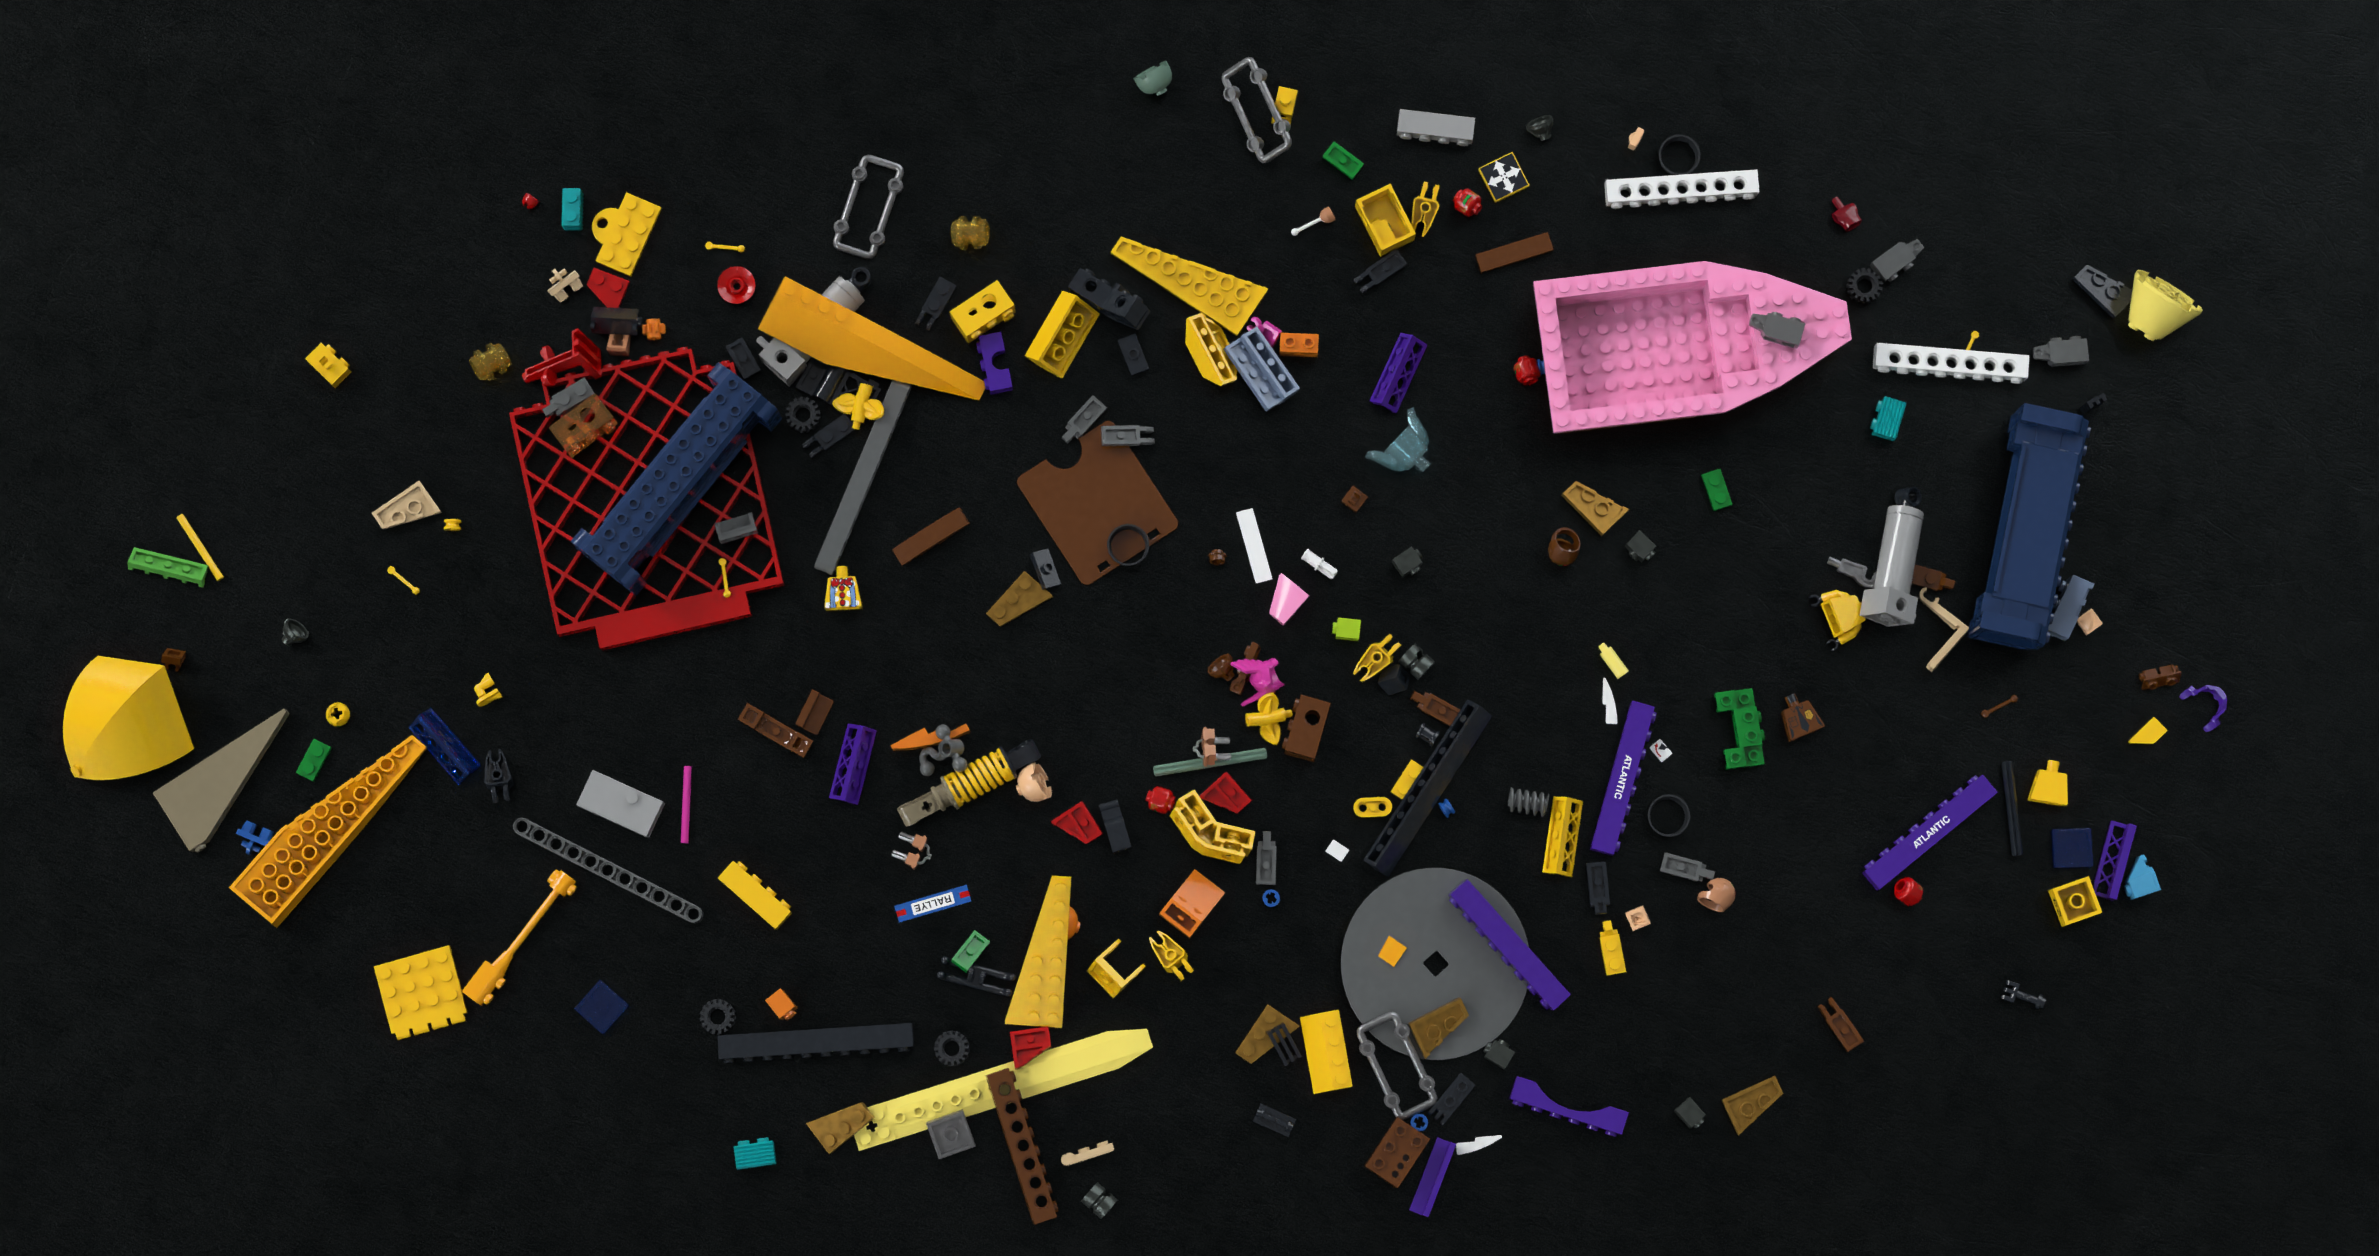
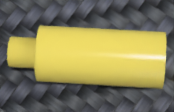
M1605 643L1598 646L1602 652L1600 656L1617 679L1629 672L1611 646L1608 648Z

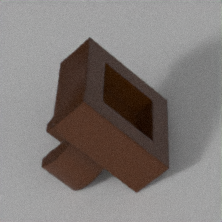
M1352 486L1341 502L1357 513L1368 496Z
M167 648L162 654L161 663H165L166 670L170 668V664L175 665V671L178 672L186 658V651Z

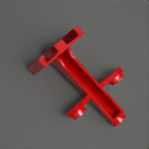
M577 328L572 331L571 350L555 356L550 346H544L540 350V354L545 361L525 369V372L522 373V378L526 383L541 379L544 386L552 387L556 384L557 373L581 365L596 380L602 377L601 350Z

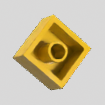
M2089 876L2048 890L2062 927L2102 913Z

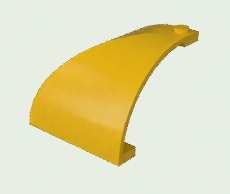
M97 656L78 676L69 694L63 720L65 752L74 777L90 780H113L131 777L167 765L194 749L164 665Z

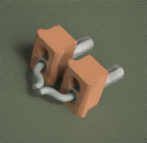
M1204 727L1201 740H1198L1196 746H1193V751L1197 753L1198 757L1203 758L1204 767L1215 765V761L1231 760L1230 753H1216V745H1214L1229 744L1230 738L1215 737L1214 729ZM1199 743H1201L1202 745V755H1200V752L1197 750V748L1199 747Z
M903 832L900 833V839L910 842L920 852L924 851L926 847V853L929 857H925L919 862V854L915 855L910 852L904 854L893 850V857L903 860L913 870L917 869L918 864L921 865L927 859L930 860L932 855L929 853V845L926 844L928 841L926 836L922 837L917 834L916 836H911Z

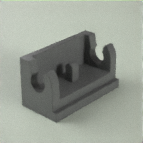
M752 512L715 523L721 544L758 533Z

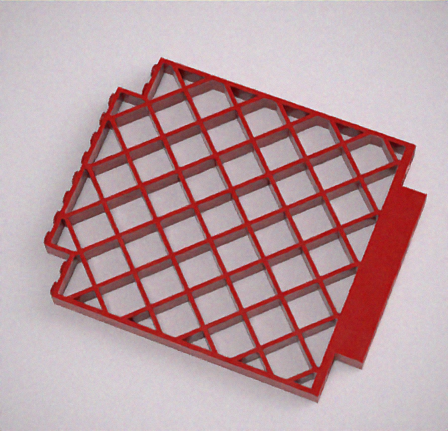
M688 347L678 348L677 352L669 353V351L660 352L655 357L650 355L642 356L638 361L624 360L620 365L613 366V364L603 365L601 369L602 376L611 374L613 376L600 396L596 395L597 398L594 399L596 402L582 424L568 416H558L578 429L572 437L576 443L579 442L584 434L582 428L590 425L602 405L624 418L609 442L594 432L590 435V437L606 446L591 470L569 457L574 449L569 444L561 452L541 439L557 414L546 417L535 435L519 426L517 422L518 418L544 413L542 409L550 405L549 388L567 385L565 387L567 388L584 377L586 380L593 379L586 370H583L584 373L580 374L575 372L567 373L563 378L557 379L556 377V384L552 387H546L542 383L546 405L537 403L533 404L532 408L525 409V407L513 409L514 412L509 413L555 627L559 637L596 629L600 649L602 651L751 617L747 594L784 586L750 433L746 438L748 449L743 447L741 452L751 458L752 466L742 482L739 484L723 473L720 475L721 479L737 488L724 510L721 512L702 499L698 504L719 516L715 523L732 519L728 514L744 492L761 503L762 512L755 524L758 531L763 521H765L769 541L758 534L747 536L734 556L730 557L710 544L717 533L715 524L703 540L682 527L686 520L685 518L652 558L642 574L644 580L647 581L660 559L683 572L668 597L648 584L645 585V589L666 602L627 611L636 598L634 594H629L622 607L599 594L610 577L605 571L593 590L571 577V574L584 556L579 550L565 572L547 561L546 552L557 535L562 536L568 541L573 539L561 531L576 506L598 519L589 533L592 536L604 523L607 515L616 506L621 497L625 495L626 489L639 469L645 470L648 467L644 464V461L657 441L660 440L665 444L669 441L662 434L676 412L686 418L691 415L680 408L694 384L708 393H711L713 388L701 382L698 378L707 376L715 366L704 365L700 367V370H697L693 351L688 349ZM689 357L693 374H688L669 361ZM729 360L719 362L737 375L734 362L730 363ZM659 364L646 386L624 373V371ZM666 367L688 380L674 403L652 390ZM620 377L642 390L628 414L606 401ZM648 394L670 407V410L656 431L634 418ZM630 422L652 435L638 459L615 446ZM520 432L532 439L525 450H523ZM538 443L559 456L558 461L545 481L528 471L526 464ZM612 450L634 463L620 487L597 474ZM566 461L588 474L573 498L551 485ZM753 476H755L759 495L746 488ZM530 478L541 484L535 496H533ZM594 478L616 491L602 515L597 514L579 502ZM548 489L570 502L555 526L540 518L536 510L538 503ZM539 523L552 530L545 542H543ZM678 531L701 544L686 568L663 555ZM752 538L771 548L773 556L761 575L738 562ZM709 549L729 562L726 567L727 577L734 566L759 581L729 587L728 590L731 592V596L726 598L723 595L725 589H720L724 584L722 574L713 586L692 573V570L705 550ZM775 566L777 577L766 579ZM549 568L562 576L554 588ZM688 577L712 590V592L674 600ZM568 580L590 593L575 618L559 609L556 602L558 594ZM595 598L619 611V613L581 621ZM559 614L573 623L562 626Z

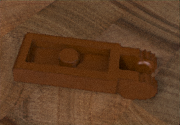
M1830 997L1828 1003L1836 1012L1835 1014L1830 1016L1822 1004L1818 1008L1840 1043L1849 1052L1864 1042V1040L1845 1012Z

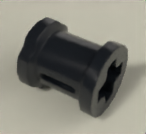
M1423 722L1415 737L1425 740L1432 747L1440 732L1430 729Z

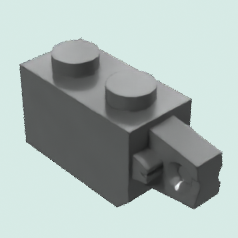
M1918 239L1908 244L1899 242L1870 264V267L1873 271L1877 272L1878 276L1880 275V280L1883 284L1886 281L1891 283L1899 277L1897 273L1901 270L1906 272L1914 266L1912 262L1924 249V246Z
M1778 312L1768 313L1767 315L1752 313L1749 326L1761 331V336L1764 340L1797 349L1800 345L1805 323H1802L1801 319L1795 317L1785 318L1783 314Z
M2081 336L2070 337V340H2062L2060 337L2052 338L2046 345L2033 348L2034 360L2047 361V364L2051 367L2086 364L2089 361L2087 338L2081 339Z
M584 377L553 395L549 401L550 405L542 410L547 418L554 414L566 416L597 397Z

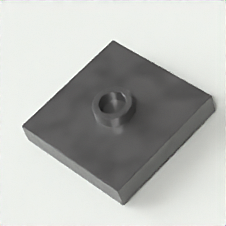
M963 1109L926 1122L939 1159L976 1146Z

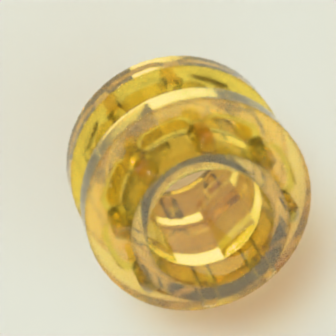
M960 216L958 220L952 222V243L955 246H959L961 250H966L969 244H973L974 249H981L982 246L988 244L990 231L986 219H981L980 216H973L972 221H968L966 216Z
M489 343L486 345L487 351L482 353L478 349L473 352L474 356L470 358L469 362L480 380L488 379L491 381L495 378L494 372L499 371L501 374L507 372V367L511 365V361L501 344L493 345Z

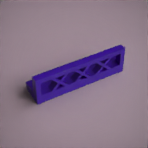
M1400 333L1370 402L1384 406L1393 413H1397L1427 344L1413 335ZM1415 343L1420 346L1416 354L1413 353ZM1410 361L1411 367L1406 371L1405 365ZM1402 378L1403 384L1401 388H1398L1397 383ZM1394 395V396H1395V402H1394V404H1393V406H1392V405H1390V404H1388V403H1389V400H1390L1391 396Z
M847 725L829 798L858 805L877 730L861 725ZM853 729H857L856 736L852 739ZM851 748V756L847 757L848 750ZM846 767V768H847V772H846V774L843 776V775H842V772H843V769ZM842 786L841 796H837L838 788Z
M2110 821L2093 884L2097 897L2111 901L2117 900L2136 825H2126ZM2114 826L2124 829L2123 836L2117 840L2112 833ZM2115 843L2119 851L2117 856L2111 858L2107 852L2108 847ZM2110 862L2113 867V873L2106 877L2102 870L2103 865ZM2104 880L2109 887L2107 894L2097 892L2098 884Z
M1436 1138L1410 1206V1211L1429 1217L1454 1152L1455 1143Z

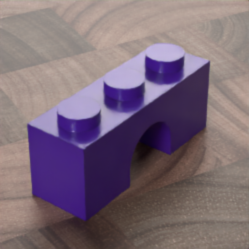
M997 332L979 336L980 342H976L978 353L983 355V360H980L982 372L986 371L987 378L984 379L985 389H990L991 395L1012 391L1009 368L999 370L992 364L996 356L1006 354L1002 333Z

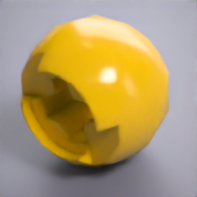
M336 702L327 708L326 719L331 725L337 727L348 722L350 711L345 704ZM336 710L342 712V715L339 716L340 719L334 717Z

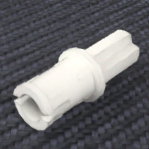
M1309 549L1301 557L1302 560L1313 566L1315 571H1320L1330 579H1333L1338 572L1337 569L1325 562L1324 558L1321 559Z

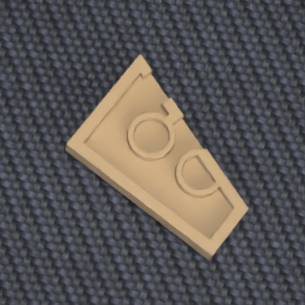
M418 481L372 512V515L384 530L442 512L422 483Z

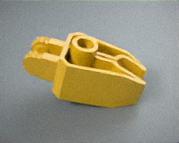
M1428 182L1423 183L1421 195L1414 198L1411 225L1415 231L1418 222L1422 221L1424 223L1422 237L1428 232L1440 206L1436 200L1439 185H1435L1433 188L1432 199L1424 197L1428 189Z
M1391 634L1386 636L1381 643L1371 644L1357 663L1354 675L1363 667H1368V672L1360 680L1361 682L1373 677L1393 662L1392 655L1401 644L1399 642L1394 644L1388 652L1384 646L1391 641L1393 637Z
M1157 931L1163 943L1158 945L1150 937L1151 946L1166 972H1174L1182 981L1185 978L1178 970L1180 966L1184 965L1185 969L1190 973L1194 971L1187 962L1188 955L1168 935Z

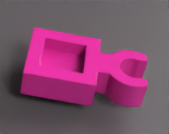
M1258 317L1251 318V321L1255 323L1273 348L1282 331L1268 321L1262 324ZM1252 325L1247 326L1248 331L1255 328Z

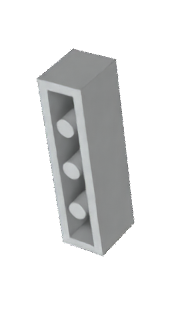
M1400 109L1396 136L1406 140H1410L1413 137L1419 138L1420 141L1424 142L1438 140V143L1441 144L1456 142L1459 146H1468L1473 141L1475 118Z

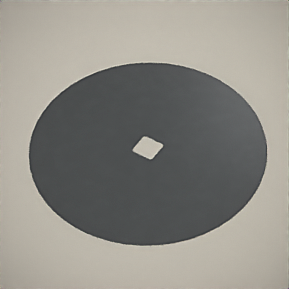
M1424 868L1406 872L1388 880L1375 889L1362 902L1351 919L1344 937L1341 953V974L1345 993L1351 1008L1362 1024L1385 1013L1395 1012L1400 1016L1402 1023L1408 1025L1409 1022L1459 997L1462 999L1469 1016L1453 1032H1450L1439 1046H1436L1430 1052V1055L1426 1058L1428 1060H1445L1461 1057L1475 1052L1486 1046L1489 1042H1492L1515 1018L1523 1003L1528 986L1524 979L1520 981L1513 973L1515 969L1511 965L1507 966L1501 960L1502 955L1498 950L1494 952L1488 945L1490 941L1485 936L1482 938L1475 931V924L1472 921L1468 923L1462 916L1464 912L1459 907L1456 909L1449 902L1451 898L1448 894L1462 881L1468 879L1529 947L1524 928L1514 909L1497 890L1486 882L1465 872L1446 868ZM1388 936H1391L1407 947L1394 967L1378 956ZM1435 951H1438L1448 962V966L1437 976H1434L1423 964ZM1392 1019L1368 1030L1384 1045L1409 1056L1402 1039L1397 1038L1394 1033L1395 1024ZM1410 1029L1409 1038L1418 1057L1425 1059Z

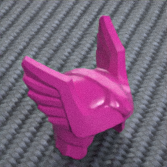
M1271 658L1262 662L1260 660L1244 659L1231 662V666L1243 673H1250V683L1258 691L1252 697L1242 702V706L1259 700L1267 693H1274L1277 689L1284 686V683L1279 680L1274 669L1279 664L1278 660Z

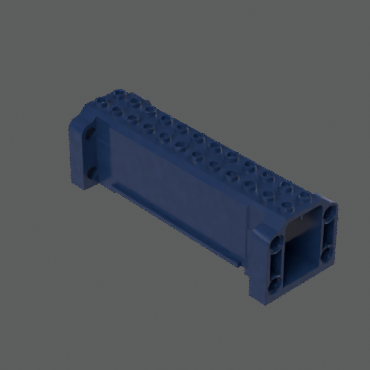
M719 362L707 375L715 388L700 402L611 510L595 534L592 536L581 528L570 541L577 550L635 596L647 584L644 578L637 572L638 568L649 556L654 557L748 443L745 439L759 422L772 432L782 420L778 409Z
M2024 403L2011 416L2008 428L2010 435L2007 450L2012 451L2013 455L1986 590L1976 600L1974 615L1969 623L1967 638L2025 650H2038L2045 643L2049 642L2050 632H2048V627L2054 619V613H2051L2052 607L2056 605L2058 594H2055L2056 587H2059L2061 583L2059 571L2065 563V557L2062 556L2064 549H2067L2069 538H2066L2067 531H2070L2072 527V520H2070L2071 512H2074L2076 507V501L2073 500L2074 495L2079 491L2080 483L2077 480L2078 475H2081L2083 471L2081 460L2082 456L2085 457L2087 446L2085 445V440L2089 438L2091 427H2088L2089 421L2084 419L2083 416Z

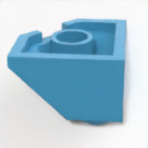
M2145 855L2136 857L2125 880L2126 885L2124 889L2126 895L2130 896L2131 900L2161 890L2152 866L2149 867L2145 864L2147 862Z

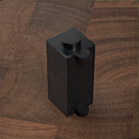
M593 307L590 329L591 333L637 335L639 328H642L643 318L639 317V309Z

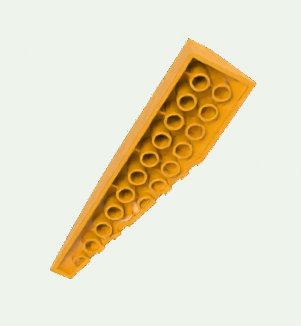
M786 276L783 278L758 327V330L827 365L975 400H980L985 390L983 380Z
M413 735L394 747L387 755L380 757L373 765L368 768L366 767L359 775L342 784L328 794L321 802L314 804L307 812L302 815L300 814L293 822L282 827L229 888L277 928L377 813L427 747Z

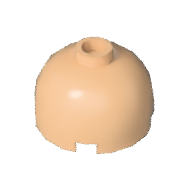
M1036 762L1031 763L1019 772L1018 784L1016 785L1019 795H1023L1027 800L1034 802L1043 801L1052 795L1051 786L1047 787L1045 781L1048 780V777L1039 764H1036Z

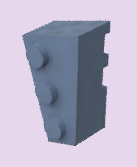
M2072 575L2066 581L2061 582L2058 589L2061 593L2056 605L2052 607L2054 619L2048 627L2050 635L2064 641L2069 639L2079 618L2078 615L2081 608L2087 601L2086 597L2089 589L2093 588L2094 583L2076 575Z

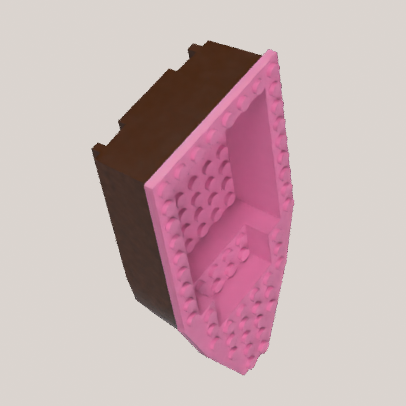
M1707 261L1533 282L1553 433L1557 434L1726 413L1781 387L1852 340L1846 301L1766 273ZM1778 312L1788 319L1790 317L1801 319V322L1805 323V327L1798 348L1795 349L1764 340L1761 336V331L1749 326L1752 313L1767 315L1768 313Z

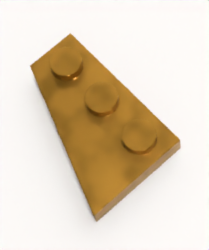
M1577 481L1562 494L1568 503L1601 536L1629 510L1624 506L1622 507L1614 503L1613 500L1597 494L1596 491Z
M1024 571L986 614L1001 627L1030 609L1037 607L1044 601L1053 598V596L1046 589L1042 590L1041 585Z
M1460 997L1408 1023L1425 1059L1436 1046L1443 1042V1039L1450 1032H1453L1469 1016Z
M1267 1005L1236 1051V1054L1252 1064L1274 1047L1266 1033L1267 1031L1284 1023L1289 1033H1292L1299 1025ZM1281 1028L1279 1031L1282 1037L1285 1038L1286 1036ZM1275 1032L1273 1036L1276 1042L1279 1043L1280 1040Z
M1775 1076L1722 1099L1737 1135H1740L1783 1094Z
M861 1102L806 1124L826 1151L832 1154L875 1117L866 1105Z

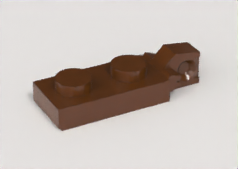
M1915 565L1912 585L1922 588L1927 587V589L1933 591H1942L1943 588L1952 590L1955 581L1946 578V574Z
M1252 642L1250 646L1246 647L1244 652L1245 659L1257 660L1261 650L1259 644ZM1237 670L1239 675L1237 679L1232 681L1230 691L1242 695L1246 682L1248 683L1250 673L1245 674Z
M1414 691L1410 698L1419 703L1417 708L1421 709L1422 712L1449 727L1460 712V709L1431 693L1425 692L1424 695H1421Z

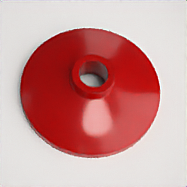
M734 266L722 272L718 279L717 287L720 296L725 301L732 304H741L752 297L756 284L749 270ZM740 284L741 287L740 289L736 290L734 289V285Z

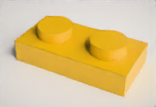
M1411 760L1391 790V793L1403 800L1423 767Z

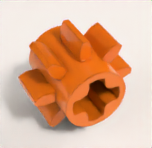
M647 319L646 325H642V334L647 335L648 340L661 339V334H666L665 325L661 323L660 319Z

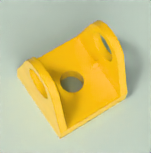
M1117 939L1096 958L1087 970L1113 998L1146 967L1142 964L1124 980L1105 961V958L1122 942L1120 939Z

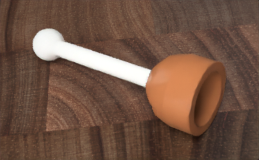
M1330 207L1324 208L1319 218L1298 229H1292L1291 234L1297 236L1300 231L1320 221L1324 223L1334 221L1335 217Z

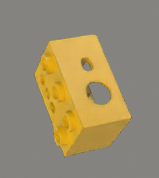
M1391 184L1356 200L1355 208L1380 257L1414 241L1416 233Z
M996 280L951 310L950 315L967 343H970L1003 320L1007 322L1012 319L1015 313V305L998 280ZM989 301L996 303L991 309L983 307Z

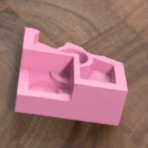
M1281 573L1269 614L1284 626L1307 600L1309 595Z

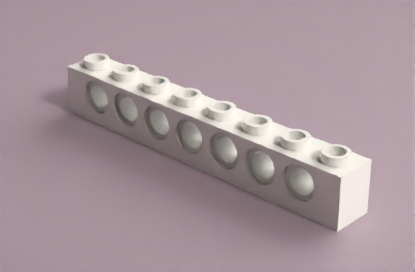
M1757 170L1606 180L1604 184L1606 206H1611L1613 209L1622 208V205L1640 207L1641 204L1649 203V206H1657L1661 202H1668L1669 205L1679 204V201H1687V203H1697L1698 200L1714 202L1720 198H1724L1725 201L1735 200L1736 197H1743V199L1748 200L1754 199L1759 193ZM1740 182L1743 185V189H1736L1734 183ZM1715 184H1722L1724 186V190L1718 191L1715 188ZM1703 185L1706 191L1699 192L1696 186ZM1684 186L1687 192L1681 194L1678 192L1677 187ZM1643 188L1647 189L1649 195L1642 196L1639 190ZM1658 188H1666L1668 194H1660ZM1627 190L1630 196L1625 198L1621 195L1620 191Z
M1877 343L1874 346L1873 369H1878V372L1887 373L1889 370H1895L1898 374L1916 372V375L1926 376L1927 373L1935 374L1936 377L1954 375L1956 379H1965V376L1973 377V380L1992 378L1994 382H2003L2004 379L2011 380V383L2020 384L2028 378L2029 355ZM1889 356H1897L1898 363H1892ZM1915 357L1917 364H1910L1908 358ZM1928 358H1933L1936 361V366H1930L1927 362ZM1946 361H1954L1955 368L1948 367ZM1967 361L1974 364L1973 370L1966 367L1965 363ZM1990 363L1993 366V371H1987L1984 364ZM2005 364L2011 366V373H2007L2004 370L2003 366Z

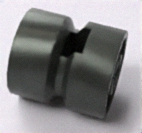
M1415 643L1398 662L1405 668H1410V673L1416 679H1419L1435 661L1428 655H1423V650Z
M1098 1182L1081 1200L1088 1208H1094L1093 1213L1100 1219L1118 1201L1112 1194H1106L1105 1188Z

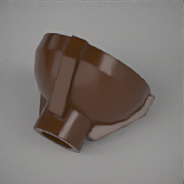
M1227 653L1218 657L1208 667V673L1215 678L1223 677L1225 681L1231 680L1235 675L1233 672L1234 668L1231 666V662H1233L1232 656Z

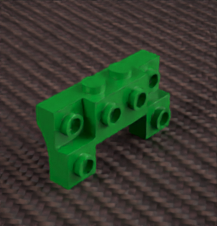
M1752 688L1715 693L1717 713L1727 711L1732 713L1737 748L1723 750L1726 759V770L1764 765L1762 741H1765L1763 729L1760 730L1759 722H1762L1760 710L1757 711Z

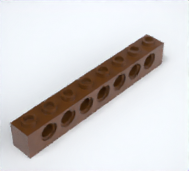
M1005 1068L987 1074L985 1077L1033 1224H1038L1056 1218V1212H1059L1056 1201H1052L1050 1194L1053 1193L1050 1183L1045 1181L1044 1175H1047L1044 1164H1040L1038 1157L1041 1156L1038 1146L1033 1144L1032 1138L1035 1136L1032 1127H1028L1026 1119L1029 1118L1026 1109L1022 1108L1020 1101L1023 1100L1020 1090H1016L1014 1082H1016L1014 1071ZM1003 1084H1007L1010 1087V1092L1007 1095L1000 1093V1086ZM1010 1102L1016 1106V1110L1012 1114L1006 1111V1105ZM1015 1121H1019L1022 1124V1129L1019 1132L1012 1130V1124ZM1020 1140H1026L1028 1143L1025 1151L1018 1149ZM1031 1158L1034 1161V1166L1032 1169L1027 1170L1024 1167V1161ZM1033 1177H1037L1040 1180V1185L1037 1188L1030 1186V1180ZM1038 1196H1044L1046 1199V1203L1042 1207L1036 1204Z

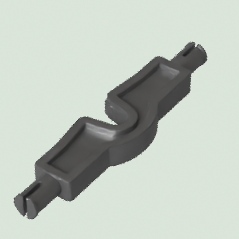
M1831 556L1829 557L1827 564L1837 567V572L1853 578L1864 588H1874L1876 572L1871 580H1867L1865 578L1866 566L1844 558L1839 561Z

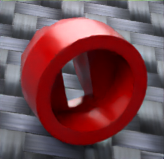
M526 193L522 199L523 206L527 205V209L534 208L539 202L529 193Z

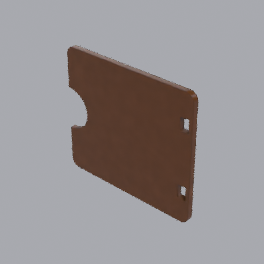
M1111 421L1103 422L1079 438L1082 455L1075 466L1068 469H1060L1051 465L1046 459L1017 479L1018 487L1080 582L1084 585L1092 584L1121 565L1111 558L1107 549L1108 537L1116 527L1123 524H1133L1144 530L1146 534L1157 529L1160 534L1151 540L1149 539V547L1178 527L1176 517L1130 447L1102 446L1101 426H1115ZM1123 530L1116 534L1112 540V554L1118 561L1125 563L1145 550V541L1138 532ZM1107 561L1111 566L1100 572L1097 566Z

